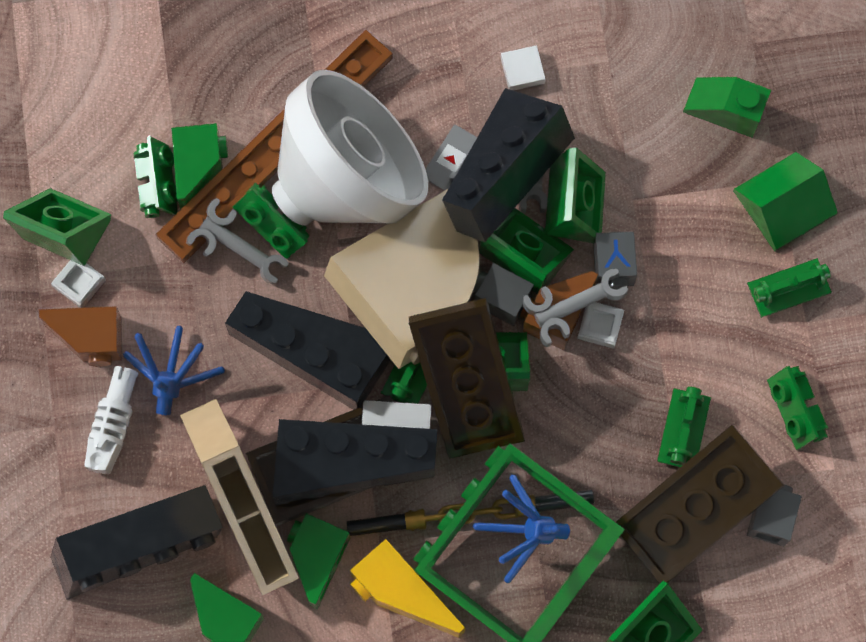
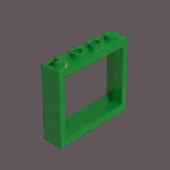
M509 443L505 450L498 446L484 465L490 470L481 482L474 477L461 494V497L466 502L456 513L450 509L439 523L437 528L442 531V534L436 542L431 544L429 541H426L413 558L418 563L414 571L507 642H542L625 529ZM511 462L602 530L523 638L432 569L433 565Z

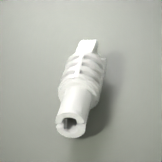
M115 366L107 397L102 398L98 403V410L95 413V420L88 437L85 467L90 471L110 474L122 449L123 440L127 433L126 429L129 426V419L133 412L129 401L135 380L138 377V372L125 367L124 371H122L123 368L121 366Z

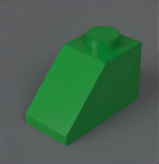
M696 77L683 113L753 138L771 89L738 77Z
M217 123L171 128L176 193L180 209L223 169L222 158L229 157L226 135H219Z
M306 513L302 522L296 520L293 524L287 542L292 544L290 552L309 604L318 610L351 538L348 531Z
M194 573L190 582L202 635L210 642H251L264 621L263 615Z

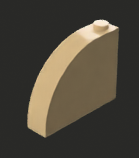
M447 190L414 208L398 222L388 223L331 256L324 277L398 369L410 362L414 365L420 363L409 326V316L467 303L476 284L479 270L478 241L456 231L442 201Z
M212 400L180 415L262 595L299 579L240 446L217 400Z

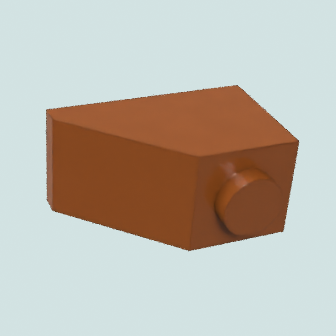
M589 271L546 286L552 293L553 300L551 306L595 286L598 274ZM541 288L536 299L530 297L531 302L535 305H542L545 302L541 295ZM523 307L520 318L525 319L523 332H527V334L540 339L541 328L537 324L535 316L529 314ZM584 308L561 318L570 328L568 338L564 339L561 331L556 328L548 331L552 341L551 345L565 350Z
M116 306L39 309V318L45 327L83 362H88V365L94 367H106L112 365V361H122V316Z

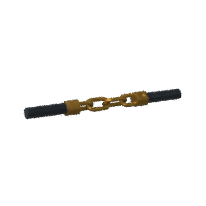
M592 490L576 491L578 495L594 505ZM534 494L528 495L538 512L572 508L555 494L534 497ZM500 498L493 503L492 507L475 509L465 524L474 521L476 515L493 513L496 518L503 520L527 516L515 506V512L499 513L503 511V507L499 506L500 504L510 503L505 498ZM464 503L443 506L438 514L426 516L424 508L416 511L409 510L404 512L405 514L347 521V530L350 536L403 529L411 531L415 529L426 530L428 521L439 520L441 522L447 514L445 513L450 509L459 510Z

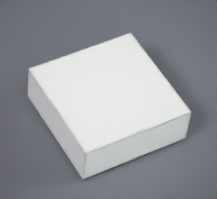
M537 45L501 53V62L508 89L514 91L545 84L546 79Z
M70 260L52 281L51 285L78 307L83 308L106 279L87 263L85 266H82Z
M597 302L586 306L577 339L614 349L624 310Z

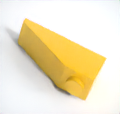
M387 539L381 542L350 570L351 576L354 579L350 585L363 601L366 602L371 598L380 607L458 638L465 632V627Z

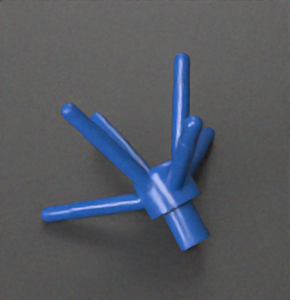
M180 325L175 329L167 371H158L141 333L135 334V340L147 367L130 352L125 351L123 353V357L153 382L152 394L158 397L156 413L160 415L171 414L173 398L179 397L180 388L210 379L225 372V368L221 366L184 378L204 348L202 343H198L178 372L175 373L183 327Z
M514 474L509 479L520 499L508 490H504L502 496L528 517L525 525L473 524V529L476 531L525 533L527 539L525 542L499 557V562L504 564L520 555L505 576L504 581L506 583H510L539 544L548 545L554 539L566 540L570 535L568 524L555 523V520L550 516H540L524 487Z

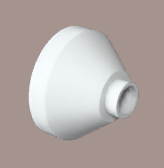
M318 70L312 73L289 94L285 105L277 170L279 180L272 186L274 200L288 218L300 225H308L313 220L325 223H396L425 200L428 193V177L419 152L398 120L368 90L340 73L330 70Z

